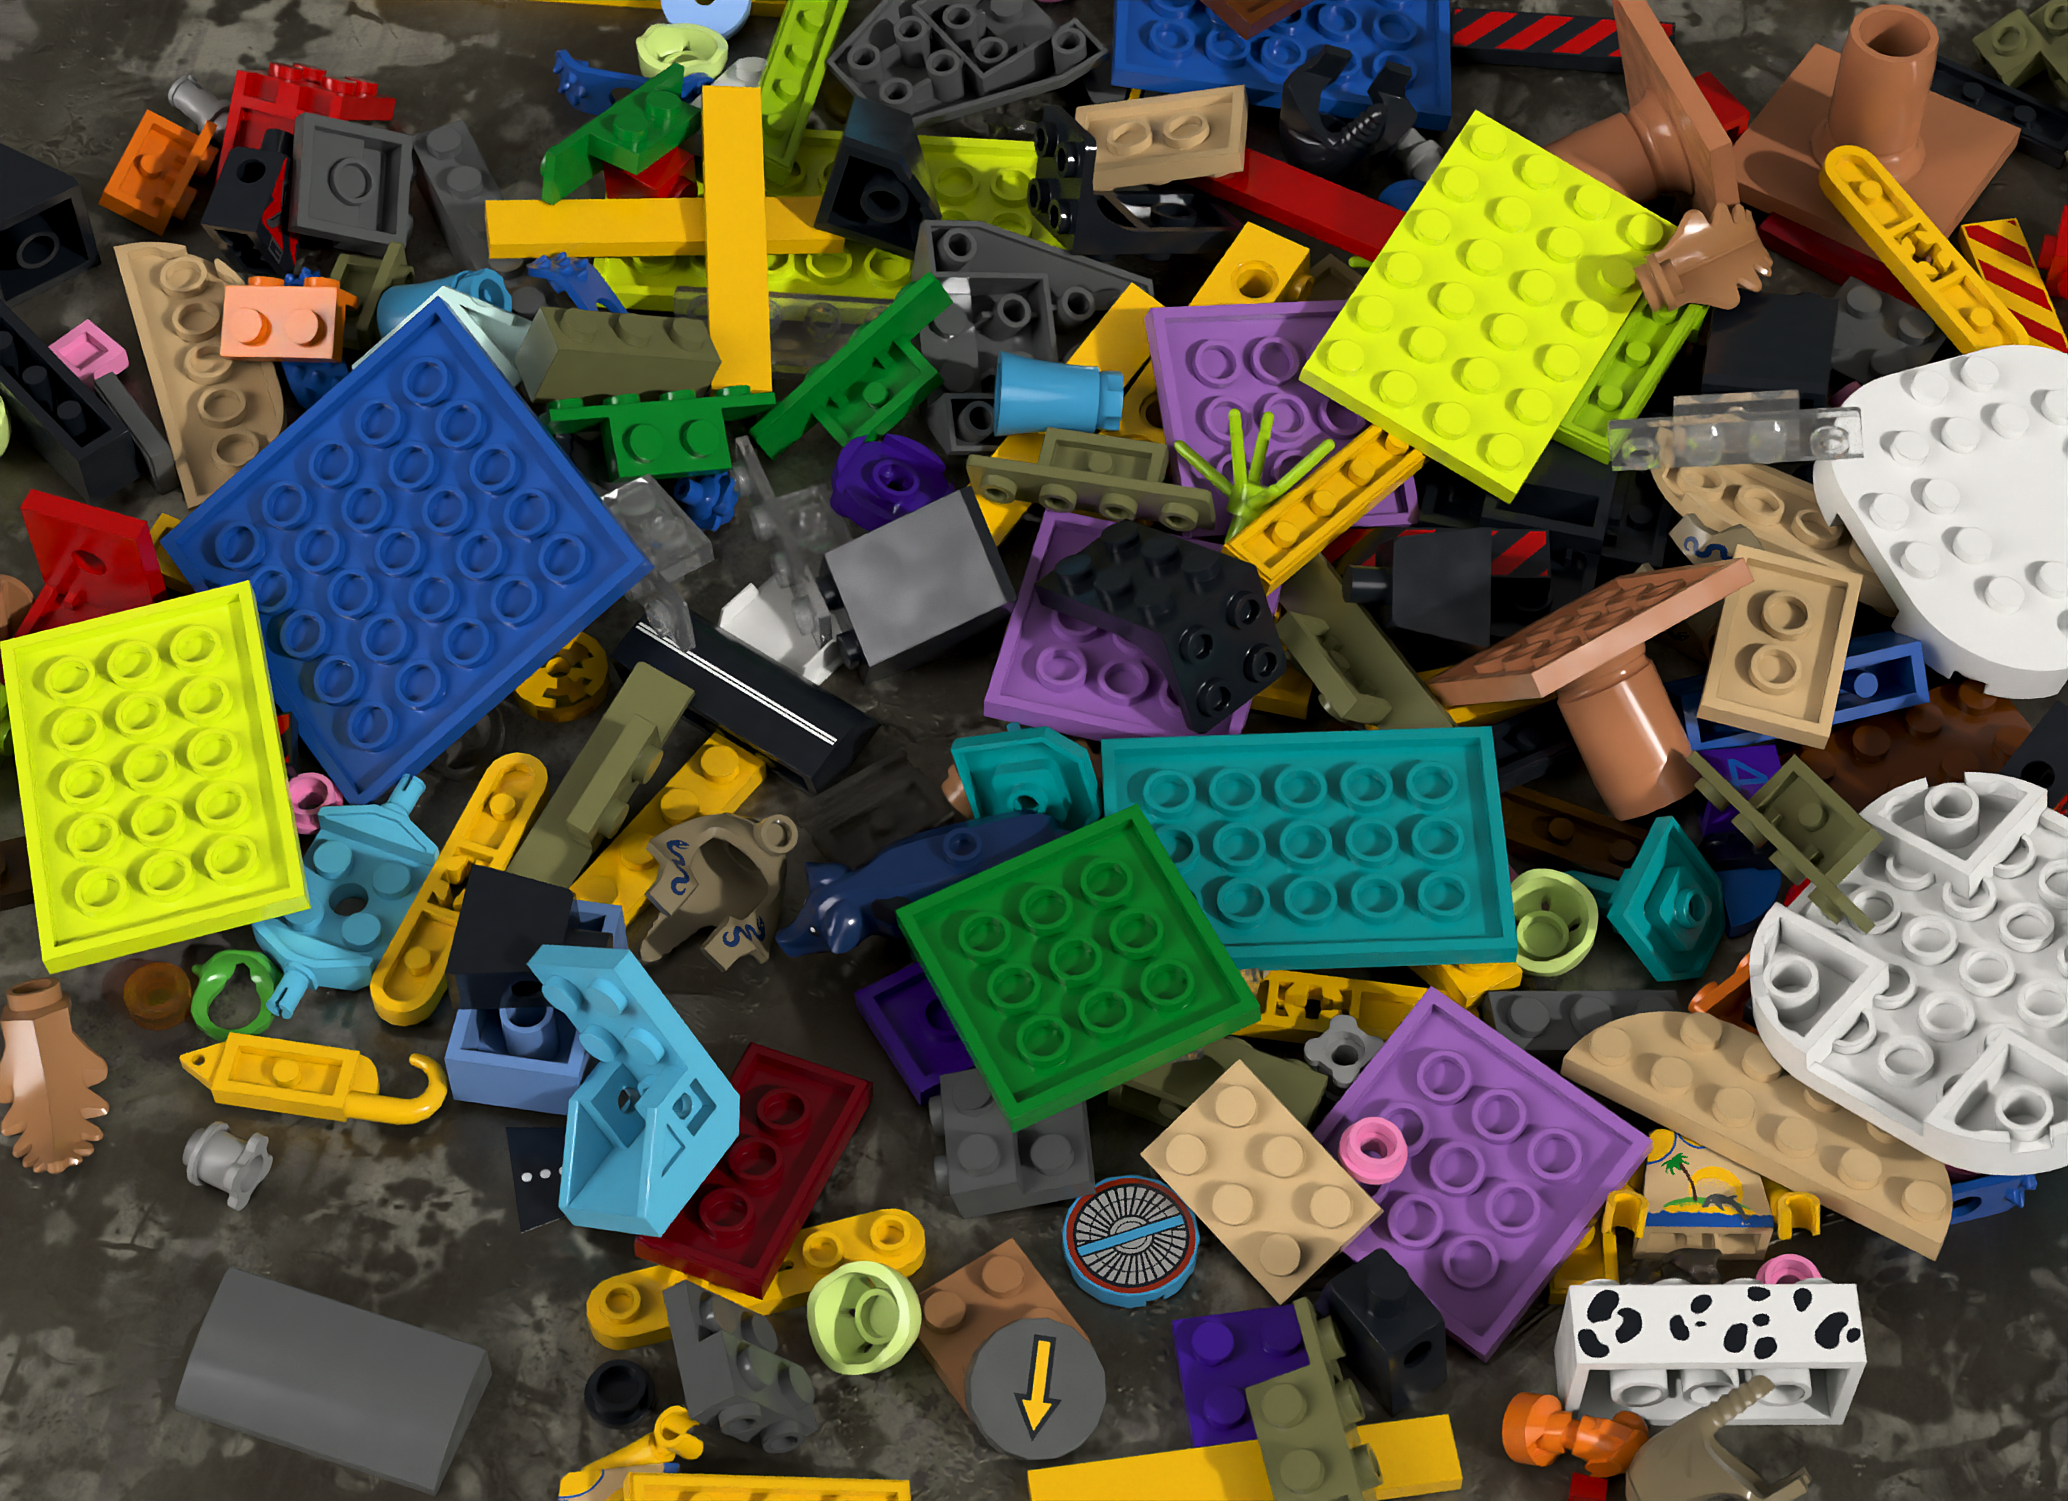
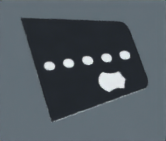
M506 1127L521 1233L565 1217L558 1205L566 1128Z

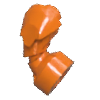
M1521 1392L1510 1401L1502 1423L1504 1448L1507 1455L1514 1462L1545 1467L1553 1464L1560 1454L1572 1450L1571 1455L1587 1462L1585 1469L1591 1472L1589 1477L1596 1478L1626 1474V1469H1629L1636 1452L1649 1439L1646 1422L1635 1412L1620 1411L1614 1415L1612 1420L1584 1415L1579 1420L1573 1418V1412L1564 1411L1562 1403L1555 1396L1532 1392Z

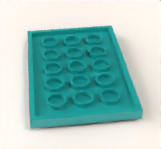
M1492 726L1101 739L1104 818L1138 803L1239 972L1516 962L1518 941Z

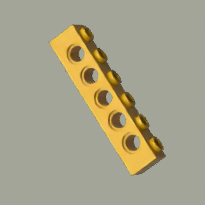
M1248 221L1189 306L1307 301L1314 286V277L1310 275V249ZM1152 360L1148 362L1123 398L1119 431L1101 430L1099 432L1100 435L1166 444L1164 429L1157 428L1163 426ZM1168 461L1163 483L1173 484L1170 463ZM1074 509L1072 512H1069L1088 517L1103 519L1107 521L1118 522L1106 518L1101 513ZM1136 518L1132 520L1148 527L1155 523V521Z

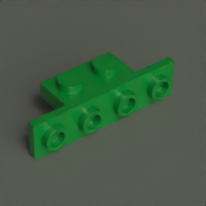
M676 62L655 77L649 78L632 93L616 101L613 106L596 118L584 123L580 129L560 143L551 146L545 153L540 168L541 176L544 178L542 201L555 205L604 170L603 161L638 175L699 131L701 126V109L681 100L685 66Z
M928 272L918 281H912L905 285L897 293L894 302L873 321L860 325L851 334L848 343L829 360L820 362L812 367L806 374L803 383L785 399L776 402L774 406L762 412L758 422L749 430V434L773 462L818 422L842 448L851 440L867 435L865 443L877 442L945 382L938 371L910 342L912 338L953 303L939 280L931 272Z
M748 385L722 388L714 392L715 397L696 398V392L692 389L676 390L660 395V401L640 402L639 394H622L604 399L603 405L585 407L583 399L567 398L546 404V412L538 416V418L551 435L601 431L610 483L723 474L732 468L724 421L754 418L774 406L776 398L774 392L752 394L751 388Z

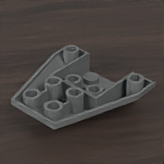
M882 0L831 55L826 63L828 70L853 97L856 95L911 114L915 130L1064 87L1109 60L1110 54L1109 50L1077 18L1059 27L1033 0Z
M924 220L919 228L910 282L918 281L926 273L931 272L939 280L953 303L911 339L915 348L938 371L945 381L919 404L920 416L947 455H993L1008 436H994V393L999 352L1004 351L1032 359L1066 364L1131 282L1155 299L1152 280L1081 255H1071L1067 250L982 221ZM1148 362L1144 365V367L1140 370V372L1124 390L1123 398L1125 397L1129 389L1132 387L1134 382L1137 380L1141 372L1144 370Z

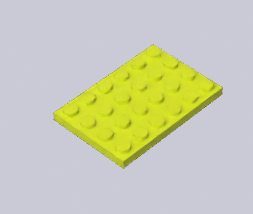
M1475 110L1304 365L1298 380L1504 502L1511 504L1551 441L1561 421L1642 295L1643 291L1633 268L1646 263L1644 256L1665 248L1678 227Z
M249 580L0 641L42 961L50 974L311 909L257 602Z

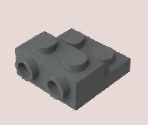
M308 112L295 117L287 231L333 240V248L383 258L390 241L403 243L405 249L413 231V216L408 211L409 191L414 183L417 172V161L412 156L413 136Z
M977 1068L939 1075L941 1095L929 1098V1112L935 1135L937 1137L945 1136L946 1154L934 1157L935 1177L941 1196L952 1197L963 1219L1096 1194L1086 1100L1012 1133Z
M686 1279L662 1291L690 1419L772 1454L796 1449L803 1444L806 1436L818 1431L812 1402L815 1399L812 1381L804 1367L775 1354L778 1348L777 1336L767 1317Z

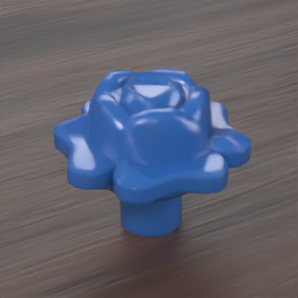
M727 471L723 474L696 476L695 481L683 477L677 482L674 489V497L676 500L685 503L681 520L689 525L691 534L698 536L705 530L714 532L720 525L730 522L734 516V506L738 501L737 492L733 489L735 479L729 476Z

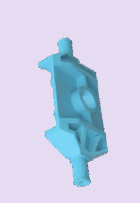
M405 773L388 801L381 806L376 804L321 807L317 816L321 829L303 857L311 909L251 924L255 940L272 963L284 972V976L277 988L266 1002L267 1009L274 1015L279 1017L281 1013L284 1019H290L307 988L316 991L318 986L356 991L370 985L375 969L440 855L438 847L409 818L412 809L426 789L424 782L418 777L413 776L411 780L410 774ZM358 897L368 902L361 912L350 916H342L334 912L336 905L346 898Z

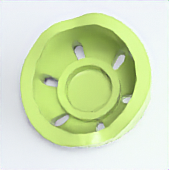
M658 23L651 25L641 37L636 39L639 67L643 77L653 78L676 62L685 66L684 77L696 72H704L713 80H716L722 75L728 60V44L725 38L716 31L697 24Z
M1545 868L1532 869L1522 873L1511 883L1514 916L1518 923L1516 925L1518 941L1516 963L1522 969L1524 975L1532 978H1552L1564 974L1576 967L1593 946L1599 919L1595 898L1584 884L1566 873ZM1547 902L1549 904V911L1542 910V903ZM1575 924H1579V925H1580V926H1579L1578 928H1576L1575 930L1569 932V929H1570L1573 925H1575Z
M856 1261L844 1264L822 1278L810 1292L807 1303L809 1333L820 1358L831 1370L837 1373L860 1375L884 1370L898 1363L904 1357L920 1332L922 1313L918 1296L909 1280L902 1273L888 1265L871 1261ZM851 1309H855V1317L850 1314ZM873 1344L867 1352H864L867 1345Z

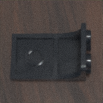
M1060 105L1045 106L1043 120L1037 124L1034 133V146L1038 160L1036 176L1030 180L1028 185L1027 202L1031 214L1071 255H1082L1101 262L1113 261L1116 259V255L1137 254L1141 258L1153 261L1168 260L1171 254H1191L1206 260L1222 259L1244 225L1216 199L1203 190L1094 191L1093 176L1097 153L1095 138Z
M1125 518L1123 521L1105 528L1099 538L1078 553L1060 560L1053 571L1034 583L1041 605L1119 635L1139 647L1156 664L1170 684L1179 703L1187 728L1198 734L1207 733L1279 679L1286 671L1287 660L1256 565Z

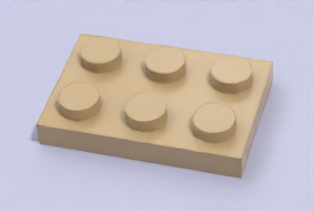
M1245 84L1076 107L1075 120L1095 138L1097 144L1093 190L1111 191L1119 187L1142 184L1163 185L1173 180L1204 176L1218 178L1229 173L1242 172L1244 168L1249 107Z
M1737 544L1732 559L1744 557L1754 582L1723 598L1697 718L1824 750L1831 732L1863 575Z
M1240 1059L1140 1154L1281 1306L1287 1305L1384 1212L1379 1204L1346 1172L1341 1164Z

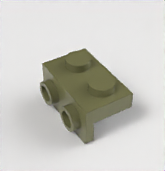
M390 241L383 260L339 253L330 279L340 281V289L359 298L358 310H345L342 353L346 363L354 364L382 340L377 324V307L383 293L395 285L414 284V268L407 266L403 243Z

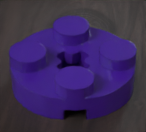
M885 434L883 442L872 441L865 443L867 435L847 443L838 456L831 475L833 492L830 497V506L839 516L851 519L860 527L873 531L955 492L953 482L948 486V482L943 476L946 468L944 463L926 446L910 438L893 434ZM893 482L901 488L900 491H895L886 486Z

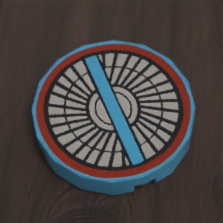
M1133 1174L1110 1177L1095 1184L1096 1194L1078 1197L1068 1209L1062 1231L1064 1259H1066V1263L1071 1269V1276L1078 1286L1100 1302L1125 1308L1146 1306V1301L1156 1300L1163 1296L1164 1300L1177 1293L1193 1274L1200 1243L1195 1213L1171 1187L1160 1180Z

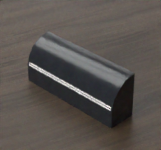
M676 600L662 601L649 609L629 630L609 656L623 684L638 662H645L693 689L695 695L680 717L682 720L710 737L716 732L764 761L768 772L821 804L824 803L881 726L871 716Z

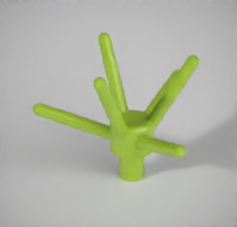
M1232 408L1229 411L1234 485L1184 441L1177 440L1174 443V449L1229 498L1226 511L1234 515L1224 541L1227 543L1286 494L1284 493L1334 449V441L1330 438L1324 440L1277 483L1269 487L1260 484L1274 422V414L1271 411H1266L1262 415L1248 478L1241 413L1237 408Z

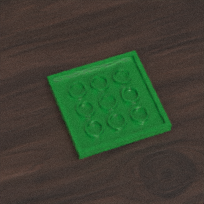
M1138 803L895 910L900 930L1012 1133L1261 1020V1008Z

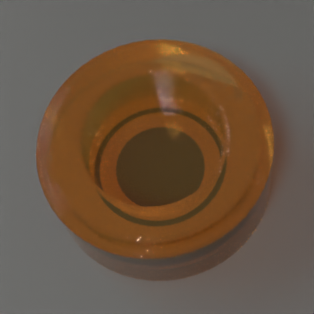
M154 962L140 967L131 974L125 983L123 997L131 1019L138 1026L148 1030L160 1031L170 1029L186 1019L191 1012L193 991L186 973L180 967L167 962Z

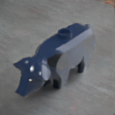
M1017 810L955 823L898 839L885 845L873 856L869 863L856 870H852L846 864L836 862H805L809 894L796 919L776 933L777 943L788 956L793 958L828 952L836 955L855 948L871 935L897 938L906 942L910 958L918 961L898 926L895 910L1069 834L1072 831L1063 829L1060 822L1053 816L1033 810Z

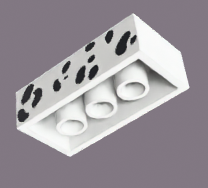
M1674 1278L1660 1280L1652 1285H1620L1618 1282L1610 1279H1595L1587 1281L1582 1285H1569L1554 1347L1558 1399L1562 1403L1564 1411L1573 1412V1418L1579 1420L1584 1415L1612 1420L1614 1415L1620 1411H1631L1640 1415L1647 1426H1671L1699 1408L1708 1406L1711 1401L1717 1402L1721 1395L1729 1394L1731 1389L1738 1388L1741 1383L1748 1382L1753 1376L1764 1375L1776 1387L1725 1425H1843L1867 1363L1856 1284H1834L1832 1281L1824 1278H1808L1795 1284H1762L1756 1279L1739 1278L1717 1285H1692L1686 1280Z

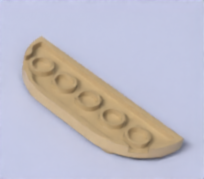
M140 242L114 246L120 273L190 514L287 429V414L273 362L230 361L220 357L225 285L246 286L239 275L227 264L217 258L212 263L206 259L188 254L186 246L174 243Z
M1659 422L1649 448V465L1659 490L1679 514L1684 517L1686 514L1695 513L1706 527L1718 532L1742 524L1752 531L1765 551L1863 575L1858 601L1872 606L1884 616L1896 618L1899 609L1845 524L1828 527L1818 506L1813 484L1668 424Z
M1648 1012L1626 1016L1596 1028L1579 1040L1564 1056L1560 1075L1793 1191L1811 1193L1819 1199L1821 1205L1936 1261L1949 1228L1953 1205L1952 1188L1945 1164L1906 1144L1793 1077L1770 1054L1760 1036L1704 1012Z

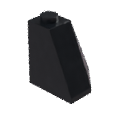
M855 95L813 227L914 261L920 224L924 220H941L942 214L911 114Z

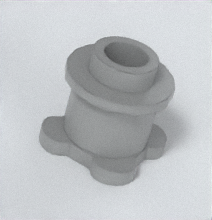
M1341 1014L1333 1017L1330 1020V1028L1319 1038L1309 1039L1304 1046L1306 1062L1316 1072L1328 1076L1326 1101L1332 1104H1336L1385 1044L1380 1037L1369 1036L1359 1029L1356 1019L1350 1015Z
M215 1121L207 1129L199 1128L189 1139L183 1153V1164L187 1166L188 1181L196 1186L208 1183L229 1193L228 1207L237 1211L242 1210L247 1205L254 1189L266 1177L272 1166L273 1156L267 1152L269 1138L256 1132L247 1141L230 1133V1127L223 1121Z

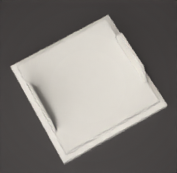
M776 574L771 576L758 589L750 583L721 609L718 621L719 627L817 685H820L844 663L836 640V635L842 632L835 615L831 612L826 614L821 605Z

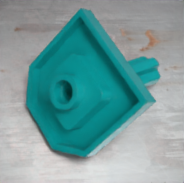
M1012 722L1006 725L1007 732L957 738L954 740L950 750L975 819L1017 810H1033L1055 817L1063 829H1069L1073 832L1096 822L1101 816L1103 796L1087 749L1048 726L1021 729L1018 722Z
M1673 816L1656 817L1632 867L1624 870L1619 881L1575 870L1563 872L1587 887L1595 898L1599 915L1606 916L1611 921L1613 932L1621 934L1657 982L1703 976L1726 928L1722 881Z

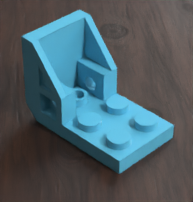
M543 944L527 965L543 984L542 993L547 1001L556 1009L566 1014L580 1032L579 1041L588 1053L600 1060L569 1099L558 1207L574 1226L661 1237L738 1137L740 1095L629 949ZM624 1089L630 1098L620 1109L618 1097Z

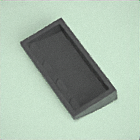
M229 1266L196 1338L180 1384L175 1408L178 1412L436 1497L492 1376V1370L485 1348Z

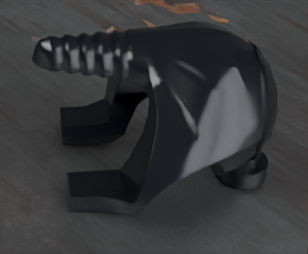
M1325 44L1316 56L1299 66L1284 82L1279 117L1280 143L1285 160L1289 165L1350 189L1372 175L1394 153L1415 125L1418 114L1405 96V86L1412 78L1411 67L1386 61L1367 90L1373 105L1367 107L1366 111L1360 112L1359 117H1354V121L1347 124L1332 114L1319 111L1321 92L1336 81L1352 58L1349 50Z

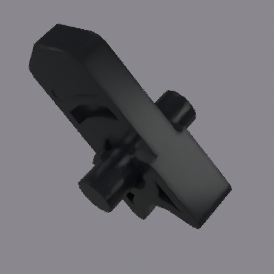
M1740 830L1708 834L1697 848L1714 872L1756 867L1757 870L1777 868L1768 859L1777 848L1768 840L1758 849Z

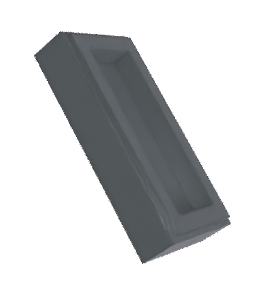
M112 371L94 380L95 385L93 387L96 396L130 429L141 471L157 493L160 492L163 496L180 487L171 448Z

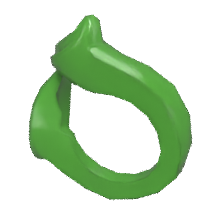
M224 949L217 952L203 965L195 964L192 966V972L198 976L199 982L192 998L191 1015L197 1027L211 1039L219 1042L227 1041L229 1032L257 1036L269 1028L275 1015L267 1009L266 1002L271 998L284 974L280 972L263 953L251 950ZM244 963L250 968L251 981L256 984V992L261 1001V1011L253 1022L240 1029L226 1030L217 1027L209 1019V1006L213 999L223 990L228 979L233 975L236 964Z

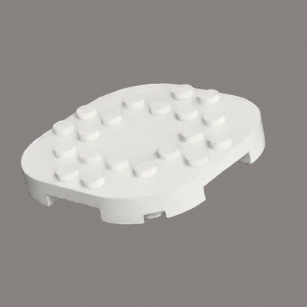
M2031 345L1996 346L1886 375L1863 385L1853 392L1838 410L1822 439L1819 456L1813 465L1815 496L1828 527L1845 524L1899 609V613L1891 627L1896 633L1921 640L1924 663L1936 672L1950 679L1953 672L1957 671L1966 678L1986 683L1983 693L1997 697L2034 699L2057 695L2068 680V354Z
M1964 772V783H1944L1928 787L1925 777L1899 786L1880 796L1859 813L1884 840L1836 886L1875 924L1867 934L1847 916L1836 925L1807 897L1816 888L1812 882L1788 907L1775 902L1760 923L1753 939L1749 961L1753 1016L1760 1037L1770 1054L1793 1077L1906 1144L1942 1163L1976 1173L2009 1176L2042 1173L2068 1166V817L2047 807L2046 789L2018 778L2000 774Z

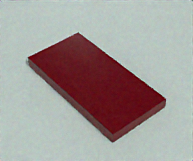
M750 1042L728 1079L740 1095L738 1137L662 1236L653 1237L638 1234L634 1241L636 1257L762 1300L873 1098V1082Z

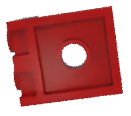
M270 62L268 71L237 70L215 186L230 150L237 146L260 150L267 129H280L294 135L295 117L304 112L345 121L392 120L396 98L378 94L379 84L376 82L351 76H345L344 79L326 76L327 70L301 63L288 65Z
M35 489L30 490L20 506V510L45 585L13 638L169 600L147 521ZM1 657V658H0V683H2L3 685H5L4 671H3V664H2V657Z

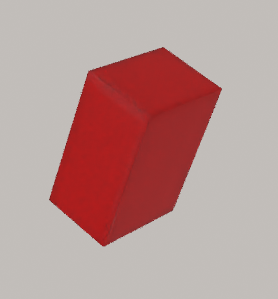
M1573 1472L1568 1501H1605L1608 1479L1589 1477V1475Z

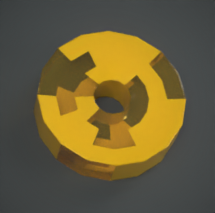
M580 632L512 692L513 699L523 712L537 720L562 723L582 718L593 712L606 698L610 685L606 652L595 638ZM558 672L567 673L563 677H552L553 674Z

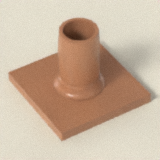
M1612 0L1630 106L1629 112L1626 114L1617 113L1541 148L1639 205L1654 200L1659 193H1670L1675 198V203L1683 216L1690 210H1699L1709 222L1712 211L1719 202L1727 205L1731 215L1734 206L1737 203L1740 204L1732 141L1647 1Z
M1876 5L1864 9L1854 17L1842 53L1815 43L1748 126L1747 130L1744 131L1732 146L1739 200L1768 214L1775 212L1882 262L1825 196L1819 186L1818 175L1830 151L1843 145L1858 146L1869 151L1948 239L2017 146L2021 128L1930 91L1939 44L1936 26L1927 16L1915 9L1901 5ZM1915 253L1912 257L1916 263L1921 261L1930 263L1932 260L1929 256L1919 258Z
M1744 557L1620 575L1498 641L1489 648L1426 680L1424 683L1443 707L1543 698L1555 691L1559 697L1557 704L1595 787L1612 817L1623 821L1647 815L1693 792L1696 789L1694 784L1702 775L1686 760L1693 752L1692 747L1652 659L1647 658L1645 655V641L1754 582V579Z

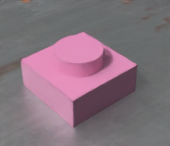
M89 319L48 346L92 392L94 391V380L112 371L117 375L130 366L126 350Z

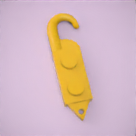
M229 1032L227 1041L195 1050L179 1057L182 1067L212 1091L215 1103L346 1122L347 1118L394 1125L415 1124L433 1115L441 1107L447 1094V1076L442 1066L431 1057L418 1053L410 1055L409 1063L422 1069L427 1074L429 1084L423 1094L412 1099L379 1095L380 1084L377 1069L370 1058L361 1055L360 1051Z

